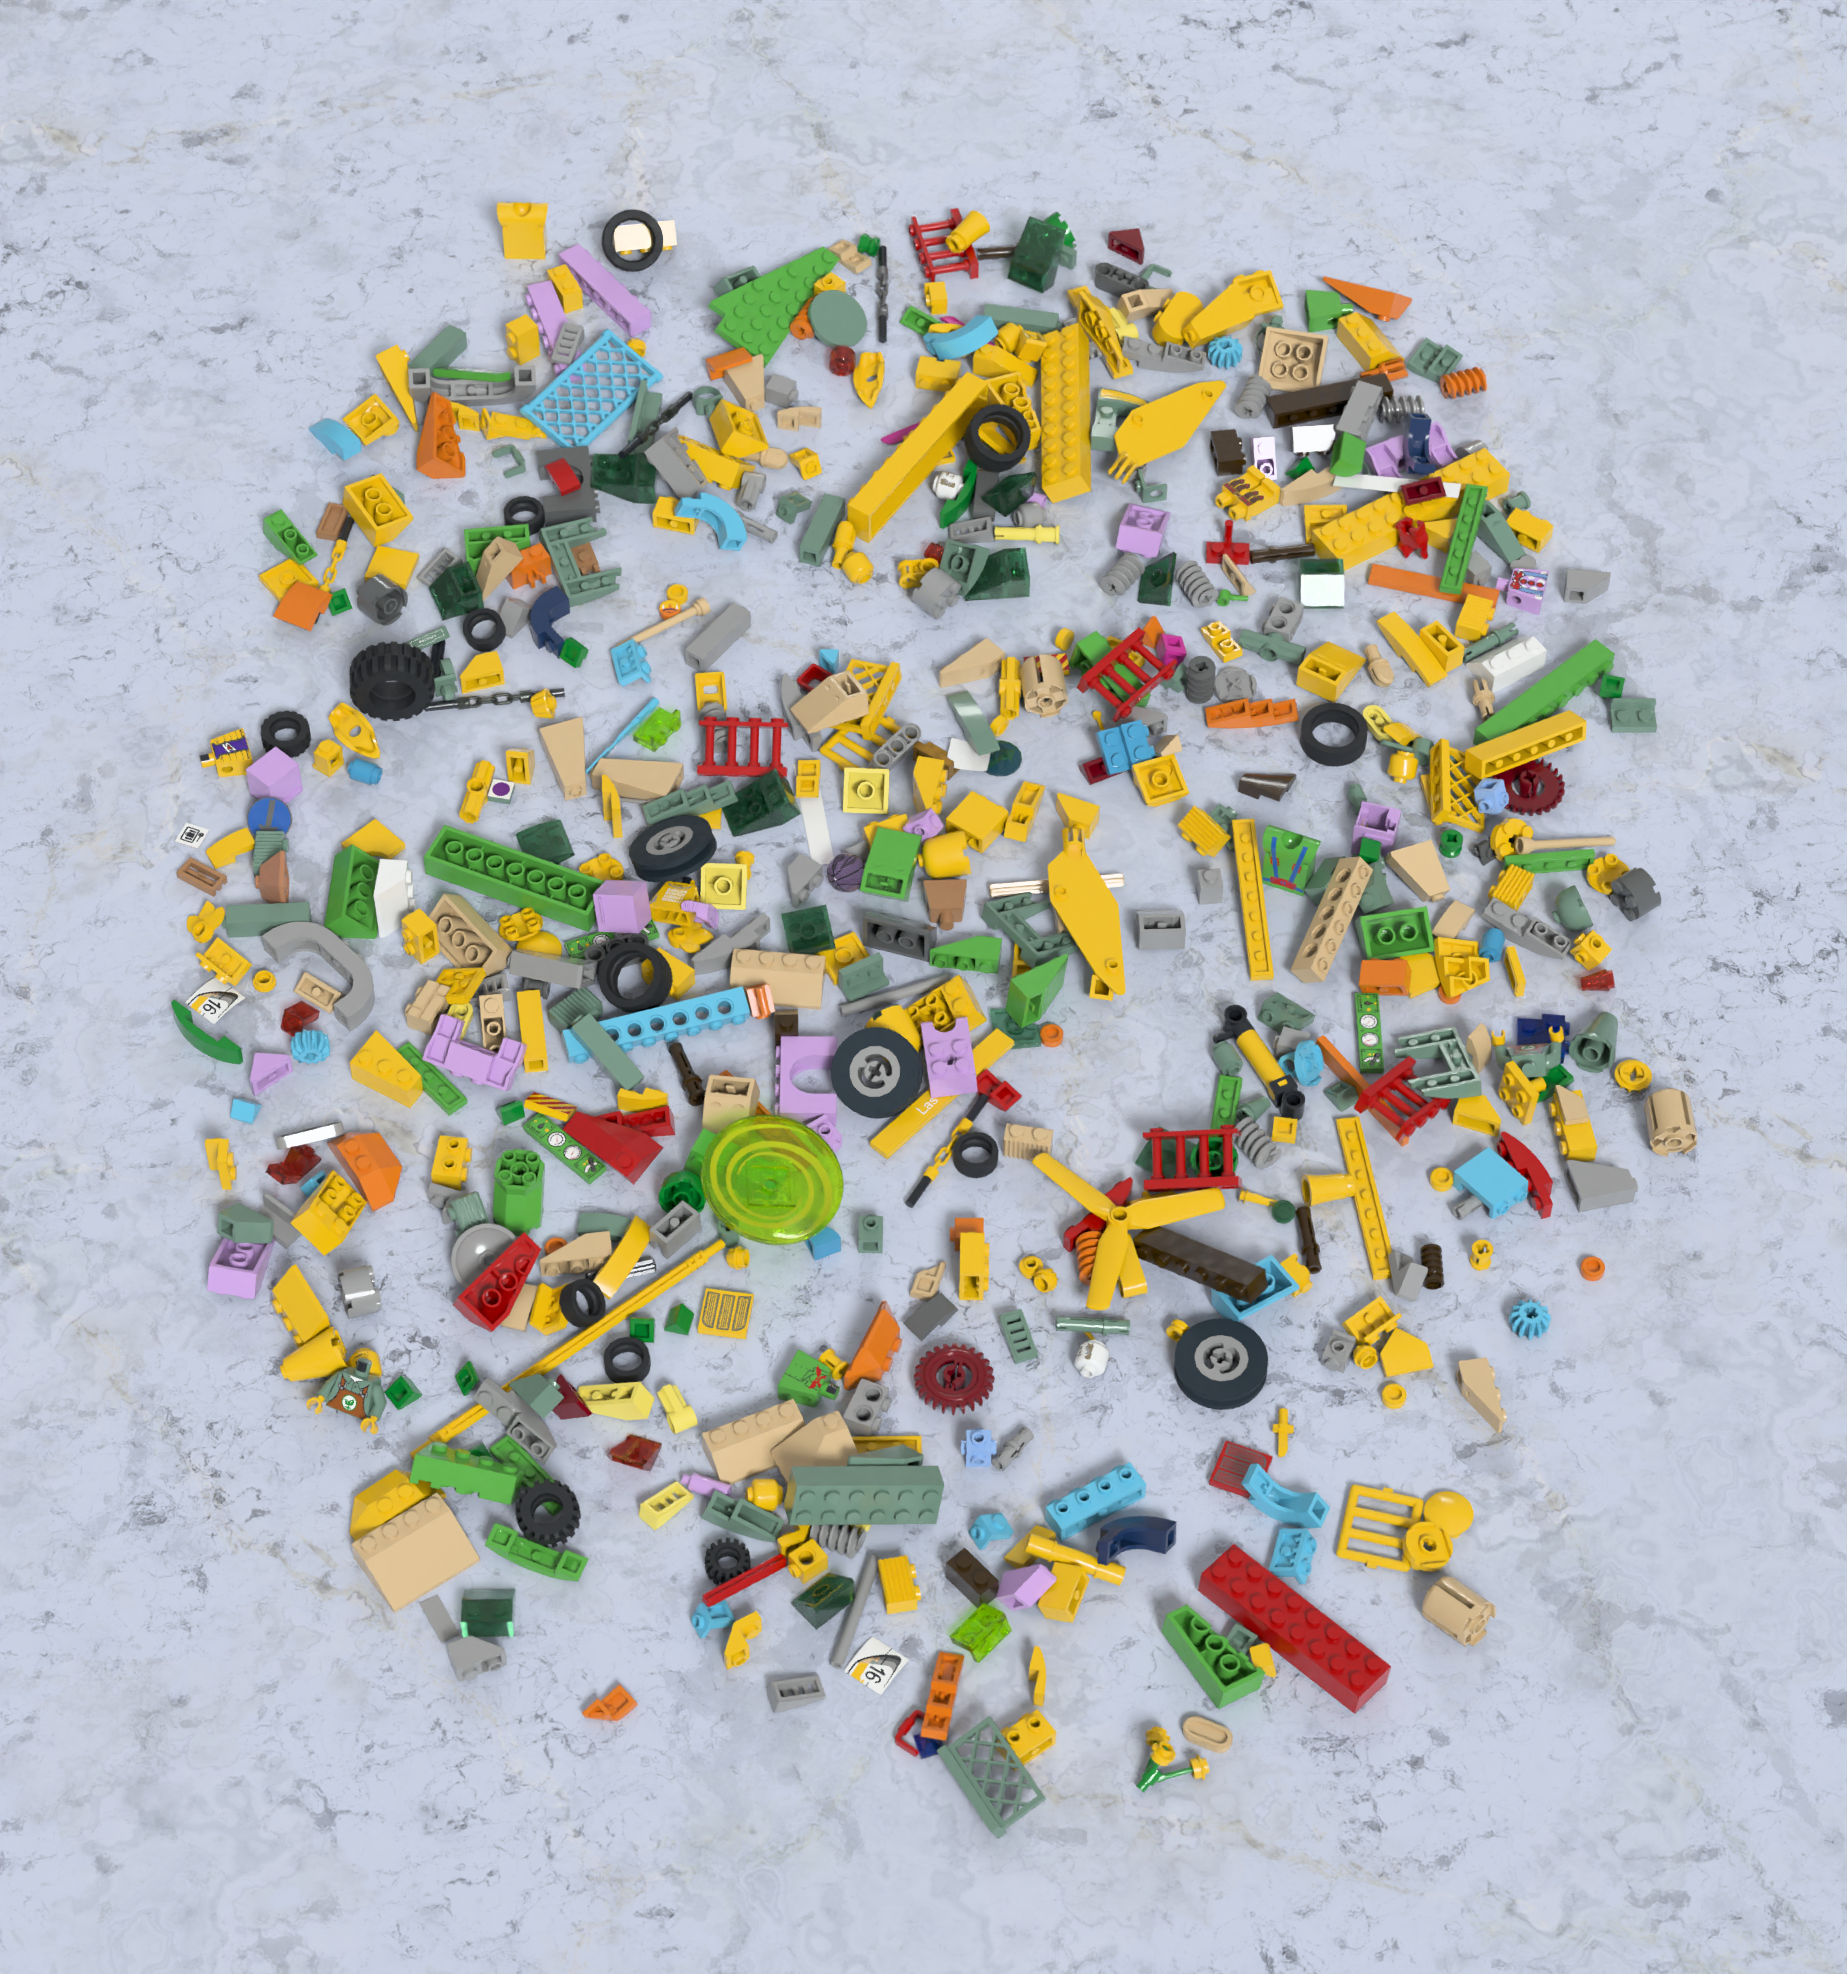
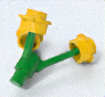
M1152 1727L1151 1730L1146 1731V1744L1152 1747L1146 1769L1141 1775L1142 1779L1136 1785L1142 1792H1145L1150 1785L1153 1786L1156 1782L1159 1783L1188 1773H1192L1194 1780L1199 1778L1205 1779V1774L1209 1773L1206 1758L1201 1759L1198 1754L1195 1758L1189 1759L1190 1767L1165 1774L1157 1770L1159 1765H1169L1176 1757L1173 1746L1168 1743L1170 1742V1736L1167 1735L1165 1729Z

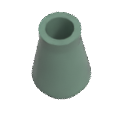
M1261 1096L1241 1104L1236 1112L1239 1121H1242L1246 1117H1252L1253 1123H1255L1270 1108V1100L1266 1096Z

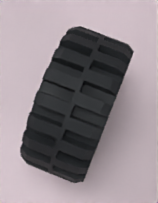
M395 641L386 644L385 642H380L376 646L370 645L366 650L360 651L351 662L349 671L350 698L362 713H368L374 719L376 717L383 721H387V719H393V721H400L402 718H405V720L410 719L412 715L417 716L421 714L433 701L435 692L434 665L429 657L415 646L410 647L407 643L398 644Z

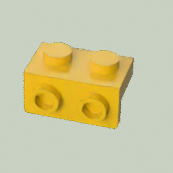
M218 937L204 955L199 952L195 955L201 960L199 965L208 972L213 969L217 973L214 977L225 985L229 982L236 986L252 966L249 961Z
M205 1139V1149L210 1170L219 1171L222 1190H232L233 1180H237V1166H234V1152H231L229 1139Z
M544 1283L538 1285L529 1324L544 1335L562 1330L568 1324L559 1304L560 1293L567 1284L554 1289Z
M1379 1296L1343 1322L1342 1325L1349 1335L1356 1337L1357 1346L1365 1343L1372 1345L1380 1339L1378 1334L1384 1330L1388 1333L1397 1327L1396 1321L1402 1315L1400 1313L1394 1315L1383 1298Z

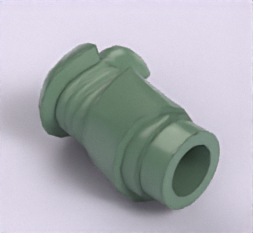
M1352 784L1348 787L1347 797L1353 805L1354 814L1359 815L1361 802H1367V798L1359 784Z

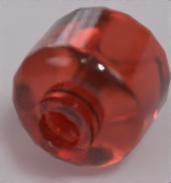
M845 345L833 348L829 355L830 371L841 377L852 374L856 367V354L854 350Z

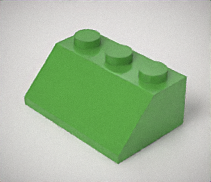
M1427 906L1361 916L1355 920L1359 944L1366 960L1372 958L1385 960L1434 952V941Z

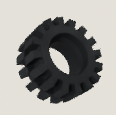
M726 1538L724 1543L722 1539H718L717 1546L713 1542L710 1545V1549L707 1548L705 1570L708 1573V1578L710 1580L713 1579V1583L716 1585L719 1581L722 1584L751 1569L749 1549H746L743 1542L739 1545L738 1539L734 1538L733 1543L730 1542V1538ZM723 1557H733L738 1561L735 1567L729 1569L718 1565V1561Z

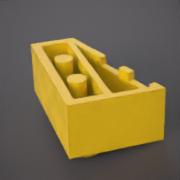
M377 1030L349 1062L353 1080L408 1108H411L423 1093L421 1075Z

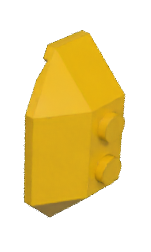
M395 1469L354 1497L350 1536L354 1541H357L435 1493H438L442 1499L446 1497V1494L442 1489L430 1487L431 1482L419 1480L418 1484L409 1483L411 1473Z

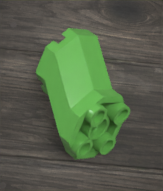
M506 1150L502 1153V1157L497 1159L494 1172L493 1222L508 1229L515 1236L520 1237L524 1232L528 1235L531 1229L535 1228L536 1230L541 1227L544 1212L545 1164L540 1159V1156L531 1150Z

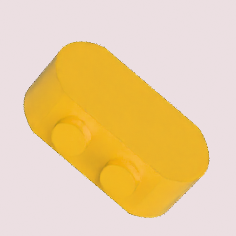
M1177 292L1173 299L1168 297L1162 306L1165 311H1159L1153 321L1156 324L1152 329V335L1160 346L1165 347L1166 342L1182 345L1185 339L1181 331L1204 310L1202 302L1189 292Z

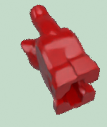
M1405 517L1395 525V528L1399 531L1400 540L1398 541V547L1407 559L1414 550L1420 549L1421 558L1427 559L1429 537L1425 529V522L1417 520L1418 527L1415 528L1413 526V518Z

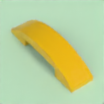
M637 1215L633 1217L623 1233L624 1236L593 1280L607 1299H611L624 1282L650 1241L649 1229L652 1227Z

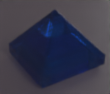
M921 1733L913 1735L921 1759L938 1755L936 1750L944 1745L942 1740L921 1737Z

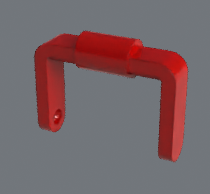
M915 1710L910 1717H906L895 1735V1744L915 1757L919 1754L918 1750L901 1739L910 1731L917 1718L924 1721L925 1713L921 1710Z

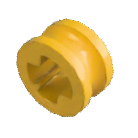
M1174 1319L1171 1322V1326L1166 1329V1333L1169 1338L1178 1343L1182 1335L1189 1329V1326L1181 1320Z

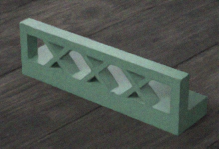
M641 380L628 444L640 431H646V427L650 422L659 419L663 395L662 393L648 392L647 380ZM651 426L649 429L654 430L656 427ZM655 434L649 436V439L644 444L639 445L629 454V458L647 459L644 451L653 445Z

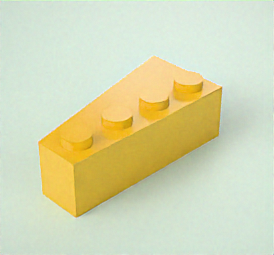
M1018 371L985 380L988 382L987 406L1004 404L1018 410L1027 420L1031 430V440L1027 451L1038 448L1041 427L1035 411L1032 410V402L1030 397L1027 396L1025 383L1021 380V372ZM999 423V426L1016 448L1017 443L1013 433L1009 428Z

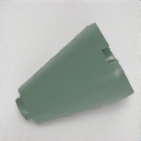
M1601 1012L1572 1039L1569 1055L1571 1059L1574 1058L1578 1062L1577 1066L1592 1073H1600L1612 1066L1616 1055L1617 1018L1609 1012Z

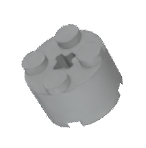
M935 567L920 580L922 586L919 590L915 588L912 594V601L938 620L944 615L945 609L949 605L953 607L959 601L960 597L957 594L961 584L940 567L939 569Z
M363 1265L337 1272L338 1282H341L342 1285L340 1286V1293L348 1319L376 1313L381 1309L378 1287L373 1288L375 1287V1275L372 1265Z

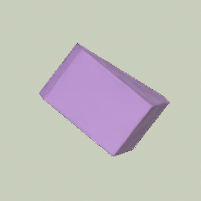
M255 1053L250 1075L252 1094L254 1096L258 1095L293 1072L291 1057L284 1054Z

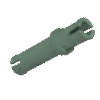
M1510 622L1501 629H1495L1490 632V635L1467 646L1464 649V655H1467L1463 657V663H1467L1494 646H1501L1505 640L1518 635V628L1509 631L1516 627V625Z
M1057 1315L1055 1329L1056 1331L1101 1333L1102 1336H1107V1334L1129 1335L1130 1320L1108 1319V1316L1089 1318Z

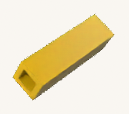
M540 990L517 992L522 1043L527 1045L524 1055L525 1073L548 1071Z

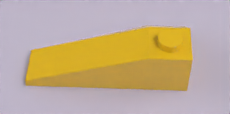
M1080 291L1077 322L1118 374L1123 372V355L1110 309L1099 298Z

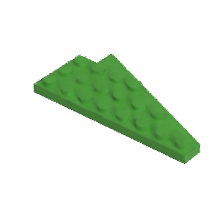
M823 246L712 300L707 307L723 318L714 332L737 349L744 347L752 357L762 354L765 368L789 334V327L809 298L814 297V284L816 281L829 274L840 258Z

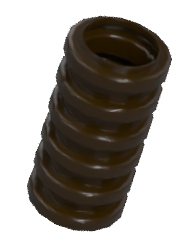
M1427 1244L1420 1249L1421 1265L1428 1268L1423 1286L1430 1290H1436L1444 1286L1442 1249L1437 1244Z

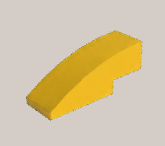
M1026 781L1023 782L1005 824V838L1026 842L1037 816L1045 786Z

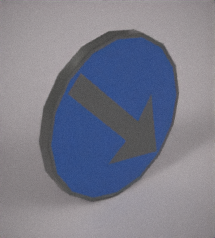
M264 797L257 800L250 807L247 814V825L255 837L256 831H284V835H286L292 825V814L289 807L282 800L274 797Z

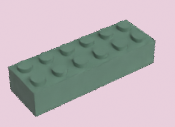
M791 1466L784 1508L789 1525L936 1524L944 1482L938 1466Z

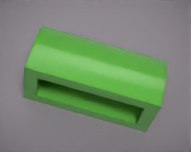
M1344 431L1333 445L1329 472L1341 477L1358 474L1362 470L1366 442Z

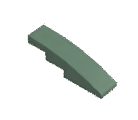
M968 691L947 696L948 704L955 712L956 721L964 730L965 739L976 753L981 756L999 751L1000 747L992 729Z
M728 780L710 789L707 784L687 793L682 788L645 804L642 808L648 824L654 825L678 816L705 814L738 802V798L731 781Z

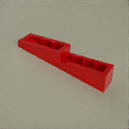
M669 1106L624 1116L621 1111L594 1116L643 1132L649 1137L676 1135L674 1115Z

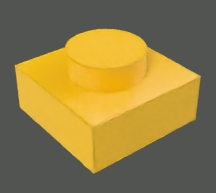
M1274 1116L1271 1141L1295 1144L1298 1119Z

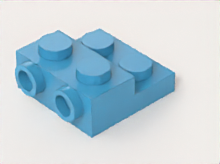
M1141 720L1095 733L1108 776L1132 770V765L1155 758V750L1152 745H1148L1146 738L1149 736L1148 727L1146 724L1142 725Z

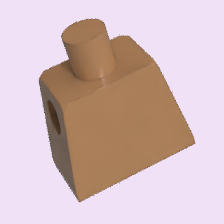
M967 879L923 880V898L929 920L932 923H940V928L944 931L953 929L954 922H961L963 920Z

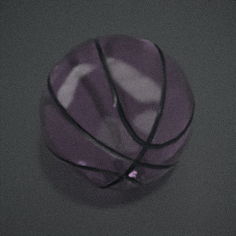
M839 854L832 858L828 864L827 879L830 885L837 891L843 893L854 892L861 887L865 865L854 854Z

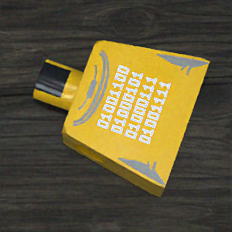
M684 877L681 883L668 881L662 886L649 902L653 921L687 927L693 926L696 912H685L681 909L682 902L686 900L700 902L698 890L692 878Z

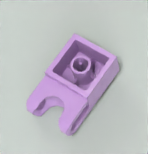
M967 1017L956 1018L955 1027L948 1032L935 1030L931 1021L922 1022L921 1030L931 1098L978 1092Z

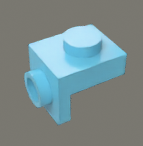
M1002 1513L979 1515L968 1531L979 1550L985 1549L990 1541L1008 1539L1014 1533Z

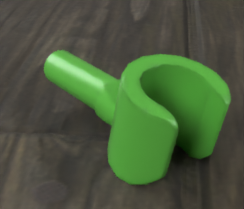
M1223 589L1220 591L1217 604L1227 606L1229 601H1248V596L1234 595L1229 590Z

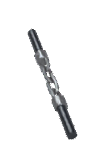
M880 246L879 269L877 270V278L880 280L877 284L880 302L877 304V320L879 321V342L885 343L887 341L888 305L885 303L886 296L888 295V285L886 283L888 279L887 247Z

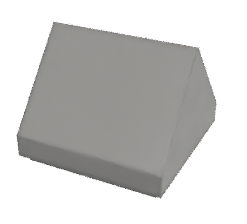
M860 841L842 849L841 853H845L842 855L846 860L849 858L848 855H856L852 857L854 860L858 856L856 863L861 864L867 861L870 851L866 841ZM848 862L851 867L856 865L855 862Z

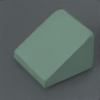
M1340 1081L1323 1091L1324 1095L1340 1111L1353 1106L1359 1099L1356 1088L1344 1081Z

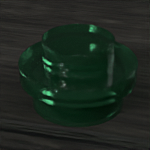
M1287 1200L1277 1201L1271 1210L1273 1219L1281 1224L1291 1222L1296 1213L1294 1205Z

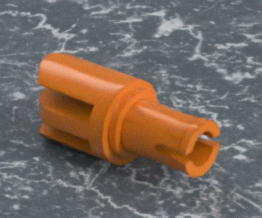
M1402 357L1379 363L1376 369L1360 372V378L1386 373L1389 381L1392 382L1408 377V372L1405 370L1406 367Z

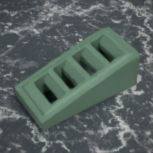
M1022 1309L1001 1314L998 1325L1014 1363L1017 1364L1038 1358V1353ZM1020 1329H1021L1020 1332L1013 1333V1334L1010 1333V1332L1017 1331V1330H1020ZM1025 1339V1341L1014 1343V1341ZM1025 1347L1029 1348V1350L1017 1353V1350Z

